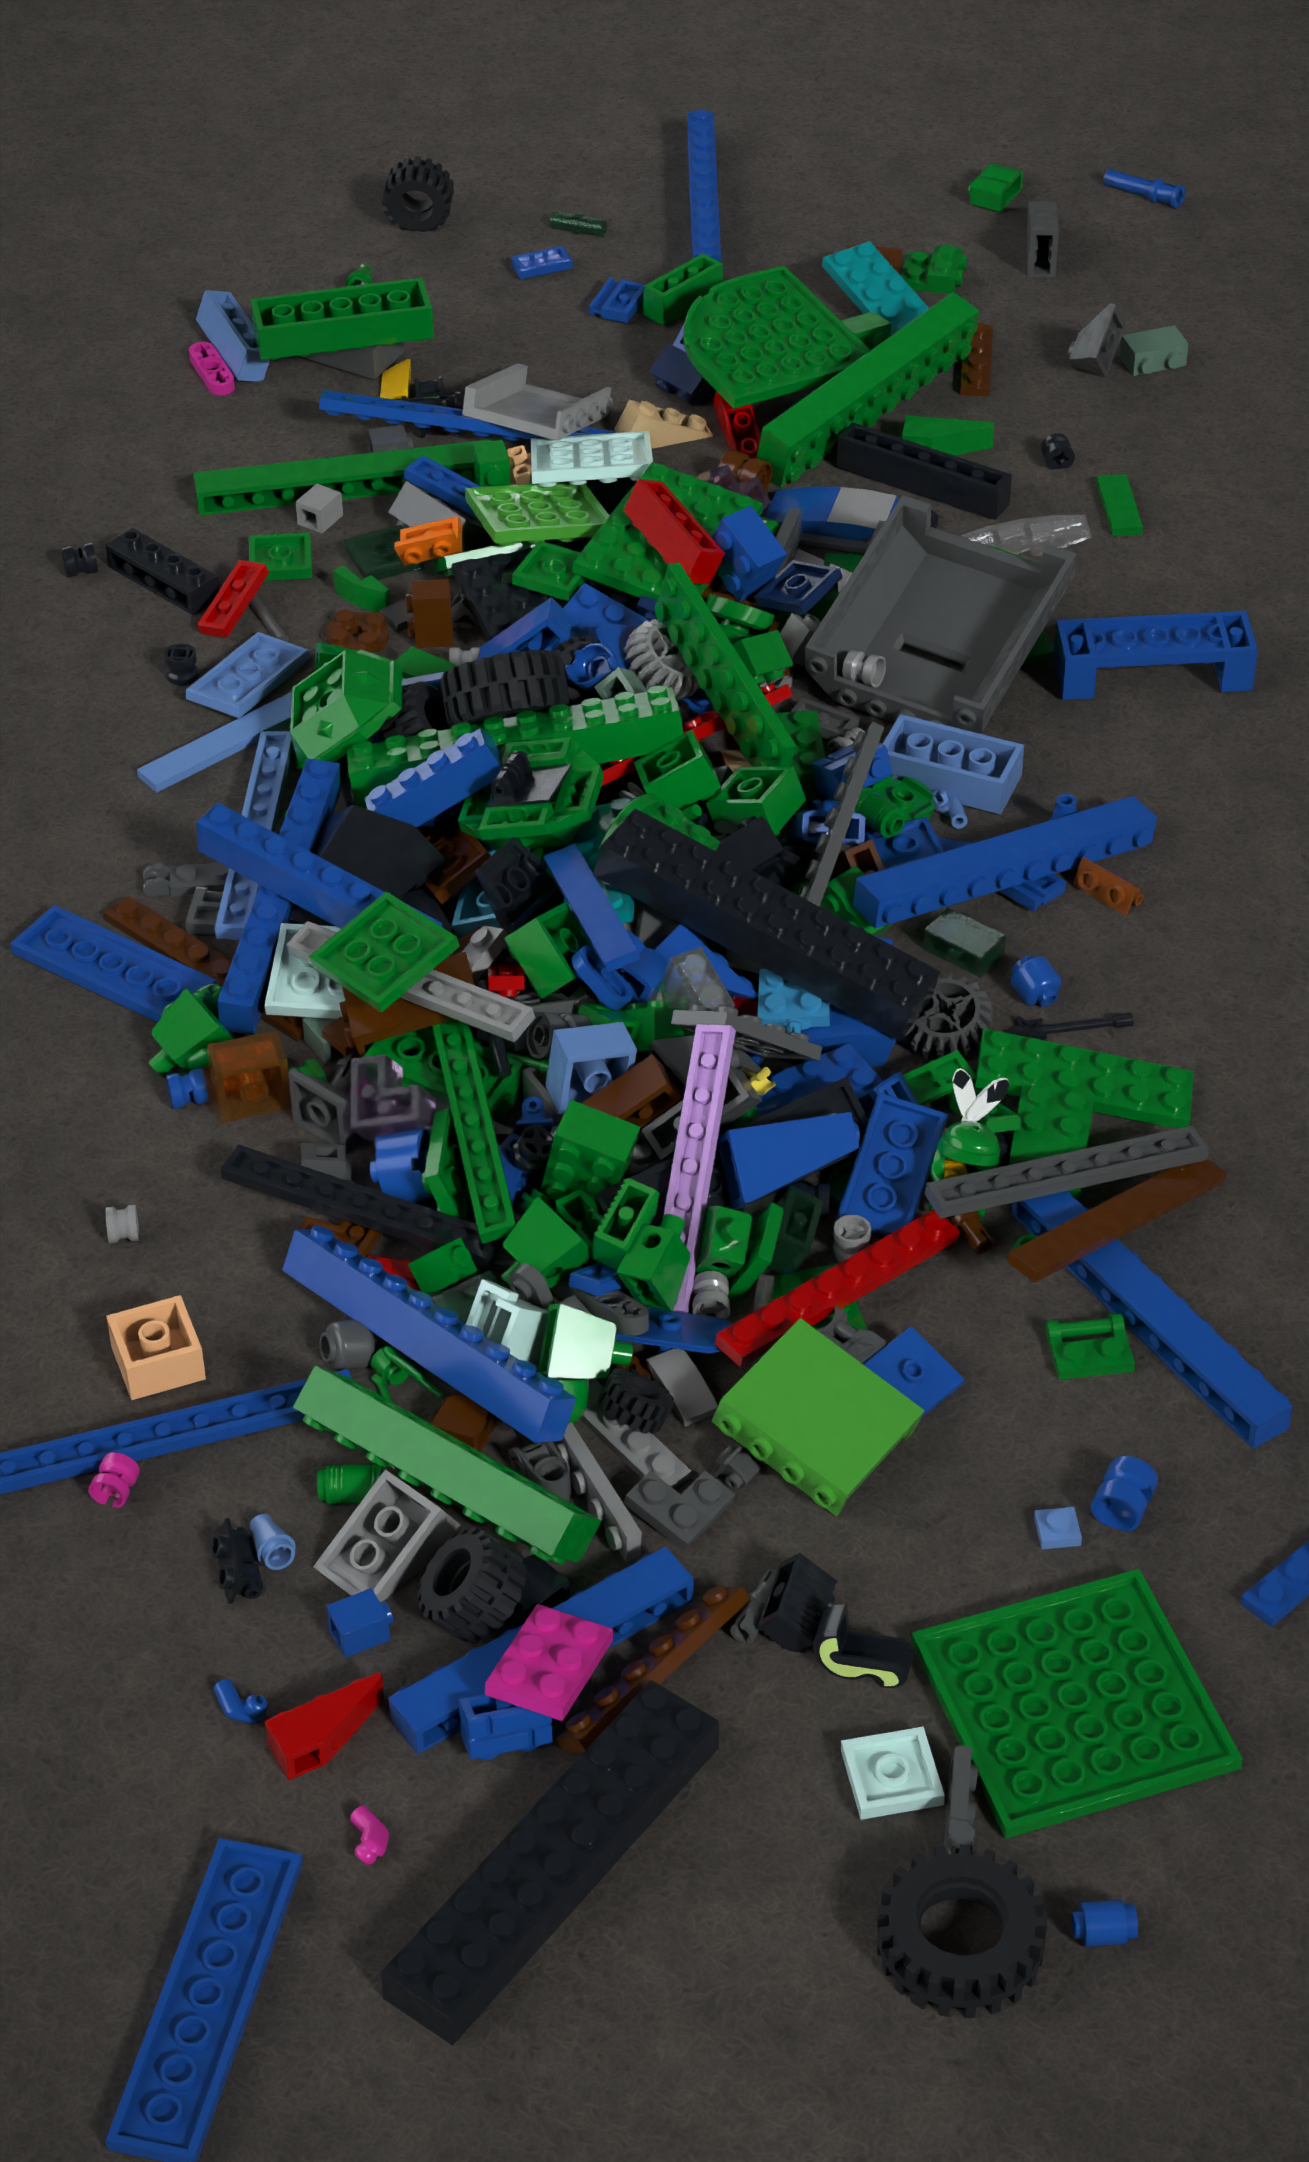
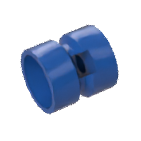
M1120 1456L1114 1458L1109 1464L1103 1477L1104 1482L1099 1486L1092 1500L1091 1511L1101 1524L1130 1532L1140 1525L1146 1512L1147 1504L1151 1501L1157 1488L1158 1477L1155 1470L1143 1460L1132 1456Z

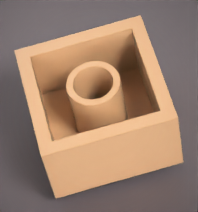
M181 1295L106 1316L111 1347L131 1400L206 1379L202 1347Z

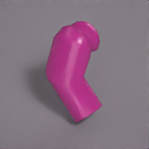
M365 1805L356 1808L350 1817V1821L362 1833V1842L355 1848V1855L366 1865H371L378 1856L382 1857L385 1853L389 1841V1832L384 1824Z

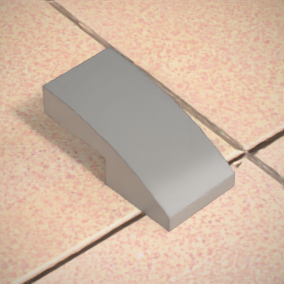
M673 1348L646 1359L647 1370L651 1372V1376L661 1383L660 1387H666L669 1390L668 1394L673 1396L675 1403L672 1410L684 1427L715 1414L718 1405L702 1375L684 1350Z

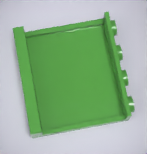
M800 1318L720 1400L711 1422L718 1426L725 1435L732 1437L747 1448L754 1457L764 1461L780 1473L787 1482L794 1484L813 1498L816 1504L826 1508L837 1517L846 1500L903 1438L907 1440L915 1431L925 1410Z

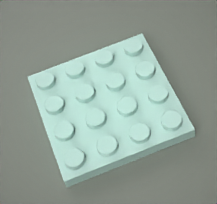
M649 431L567 436L559 441L549 438H531L532 484L539 483L541 487L555 486L557 482L569 481V484L581 485L587 483V480L599 479L602 483H611L617 481V478L630 477V480L637 481L653 462Z

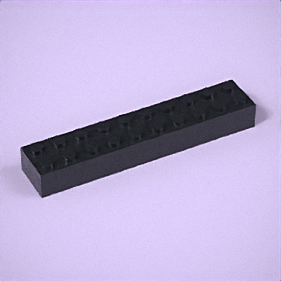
M636 808L632 810L600 847L593 876L901 1041L931 1001L941 971Z
M650 1680L381 1971L383 1999L453 2046L719 1749V1721Z

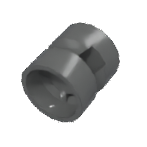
M535 1013L536 1018L526 1030L528 1051L536 1059H549L554 1030L591 1026L592 1023L583 1014H561L559 1016L558 1013Z

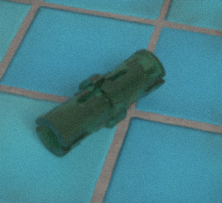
M554 211L550 218L552 229L571 231L575 235L582 233L604 237L607 232L606 220L585 217L582 213L573 215Z

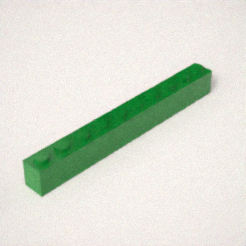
M491 439L193 472L199 516L296 505V501L316 484L341 492L342 500L397 494L401 491L405 482L408 481L404 479L405 468L422 455L475 483L473 443L491 441Z

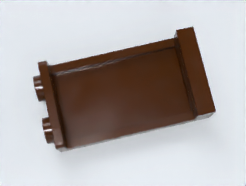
M466 952L448 956L433 969L472 985L476 983ZM342 987L345 1001L339 1003L344 1022H350V1027L345 1028L346 1038L350 1049L357 1048L361 1060L367 1053L366 1044L454 1020L451 1017L402 998H398L381 1013Z

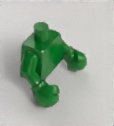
M213 983L203 986L195 993H191L186 988L175 1002L164 1007L159 1022L152 1029V1036L162 1049L148 1063L162 1077L176 1064L187 1073L190 1070L199 1068L203 1070L225 1063H233L236 1066L239 1065L242 1068L254 1070L267 1064L272 1044L270 1039L262 1033H255L243 1040L234 1039L219 1021L218 999L223 986Z

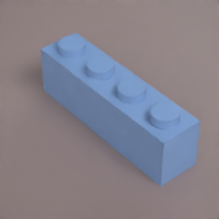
M205 290L196 321L238 381L257 382L264 380L270 360H261L252 322L231 292Z

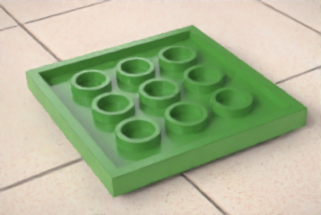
M557 482L555 486L541 487L537 483L465 488L466 502L494 543L502 546H511L515 542L522 541L537 544L539 540L545 542V540L557 539L562 542H571L575 538L581 537L592 539L610 516L586 484L572 485L569 482Z

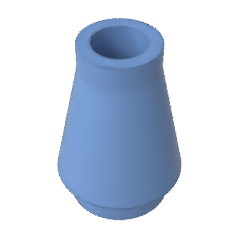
M260 1514L254 1517L250 1522V1530L253 1533L259 1562L271 1570H281L290 1565L295 1557V1541L272 1520L271 1516Z

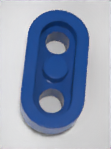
M585 945L572 956L574 973L596 994L601 1005L612 1010H620L631 1001L632 992L627 982L616 970L610 973L606 972L592 946Z

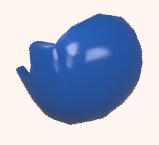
M592 643L581 650H576L573 663L566 664L565 666L567 677L571 682L584 691L597 692L594 687L618 668V662L615 653L602 643Z

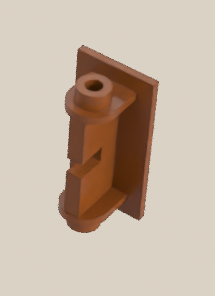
M1082 857L1072 886L1125 916L1128 914L1131 904L1135 906L1141 904L1144 895L1140 893V888L1091 860Z

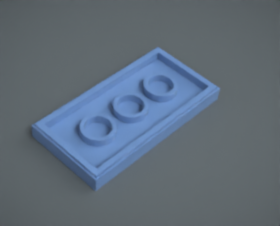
M257 632L186 689V699L241 718L292 676L310 658V650Z

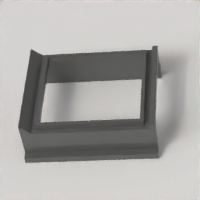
M789 508L776 536L778 542L787 552V556L777 574L793 560L800 544L865 554L886 521L879 520L870 542L802 533V509Z

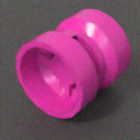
M112 1452L106 1454L99 1466L100 1474L95 1475L92 1479L88 1492L97 1503L103 1505L106 1504L109 1496H114L116 1499L112 1507L120 1508L126 1503L130 1494L129 1487L135 1484L140 1474V1468L127 1455Z

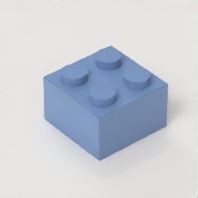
M623 1022L553 1031L546 1088L559 1114L565 1113L570 1100L579 1103L584 1102L634 1067L637 1048Z

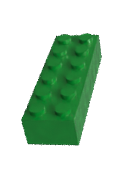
M422 277L250 299L253 330L261 360H278L282 357L290 356L303 357L322 352L334 353L339 350L364 349L377 345L390 346L400 342H421L425 339L434 338L432 306Z

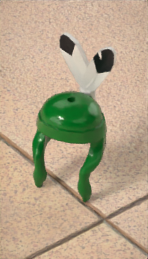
M961 1068L955 1071L952 1079L953 1089L963 1117L961 1122L951 1125L942 1134L937 1143L931 1165L933 1181L944 1179L945 1160L949 1158L958 1162L975 1165L979 1171L998 1168L1000 1157L998 1138L993 1131L985 1125L977 1123V1121L989 1113L1005 1097L1009 1088L1007 1078H999L992 1081L976 1097L970 1075ZM929 1202V1210L931 1211V1210H933L934 1208L932 1207L931 1203ZM986 1209L977 1211L980 1215V1220L985 1215Z

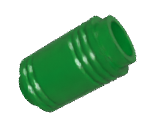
M862 788L854 812L866 817L865 825L885 838H890L900 833L905 825V811L872 788Z
M378 1464L326 1465V1469H318L317 1488L319 1501H326L327 1505L360 1504L384 1472L383 1467Z

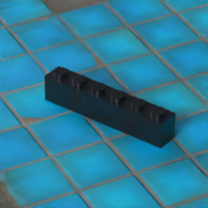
M853 422L838 436L837 467L995 520L1010 505L1012 474Z

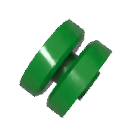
M709 594L706 603L713 616L722 619L719 625L731 644L741 639L755 636L749 634L750 628L761 632H768L775 615L713 594Z

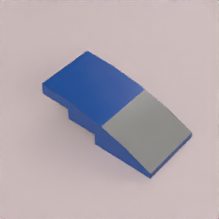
M846 487L784 489L776 491L765 518L778 521L782 525L789 508L802 509V533L860 540L872 538L879 520L886 521L899 500L896 495L867 489Z

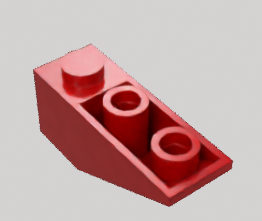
M716 391L713 405L718 424L730 449L747 454L750 459L756 458L761 437L752 404L733 409Z
M380 1672L366 1678H359L350 1685L329 1694L319 1695L306 1704L290 1711H282L265 1721L268 1745L288 1780L326 1765L384 1700V1690Z

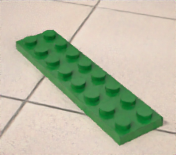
M680 562L668 564L665 577L661 583L659 598L655 604L657 619L663 625H666L671 642L679 649L685 664L691 668L700 688L706 692L712 702L713 709L719 713L726 724L728 733L733 735L741 748L742 755L748 759L751 766H790L796 749L793 739Z

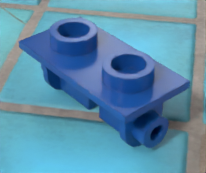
M532 1096L524 1100L520 1120L516 1121L515 1134L521 1135L524 1129L530 1126L542 1127L551 1132L553 1118H545L544 1104L538 1097Z

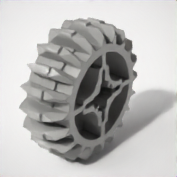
M656 619L650 622L645 621L629 635V639L626 641V646L623 649L627 654L624 660L631 665L629 670L637 674V678L645 684L646 689L654 686L672 687L678 702L682 698L687 699L689 696H692L700 688L696 676L691 668L685 664L677 646L671 642L667 627L662 622Z

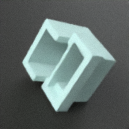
M481 1280L466 1325L481 1329L484 1332V1337L492 1342L507 1346L510 1349L511 1355L519 1360L534 1364L538 1370L548 1311L518 1298L519 1294L491 1281Z

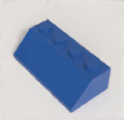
M480 728L473 733L462 735L455 744L445 750L434 752L425 762L417 767L404 770L397 779L387 785H381L373 789L369 796L365 797L367 809L412 824L417 828L490 784L498 776V772L503 764L496 742Z

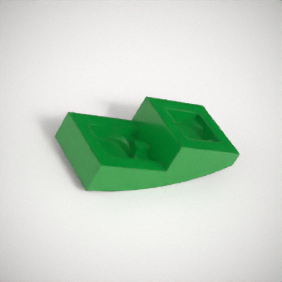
M345 566L333 570L335 593L346 601L363 609L380 613V609L391 605L390 590L372 575L361 580Z

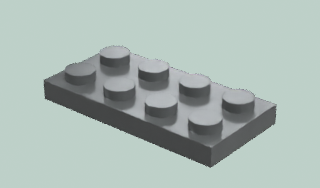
M690 1005L689 1010L673 1011L671 1024L694 1033L696 1024L731 1025L736 1030L733 1047L771 1059L820 1061L822 1047L808 1042L809 1036L793 1032L786 1034L785 1027L775 1024L762 1025V1019L755 1016H737V1009L717 1006L716 1011H711L707 1007Z

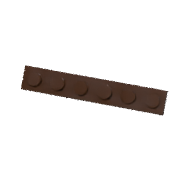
M718 1585L708 1590L703 1595L704 1601L694 1610L681 1615L676 1621L677 1626L670 1633L654 1640L649 1646L650 1651L642 1659L626 1666L621 1672L622 1677L613 1686H608L599 1691L594 1697L595 1702L586 1711L574 1715L567 1721L566 1729L555 1738L560 1748L567 1753H583L650 1680L660 1685L750 1600L743 1586L724 1587L723 1585Z

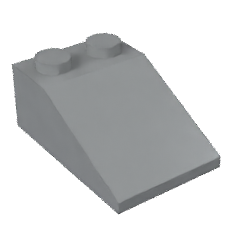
M385 1469L313 1568L351 1596L372 1588L379 1602H382L426 1567L435 1556L436 1551L454 1535L460 1524L440 1507Z

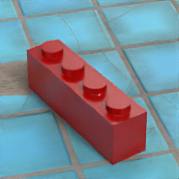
M638 479L623 510L632 520L633 526L645 535L647 542L657 549L663 556L665 563L673 564L680 562L694 585H710L725 552L662 481Z

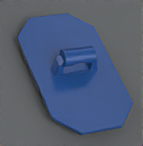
M647 1307L649 1309V1330L643 1334L632 1336L616 1332L615 1340L660 1346L658 1354L673 1348L710 1354L721 1352L714 1344L716 1334L732 1324L723 1318L675 1311L667 1312Z

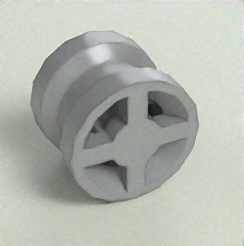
M136 1204L128 1205L125 1209L117 1210L115 1207H106V1227L109 1244L117 1243L120 1239L128 1238L131 1242L139 1241Z

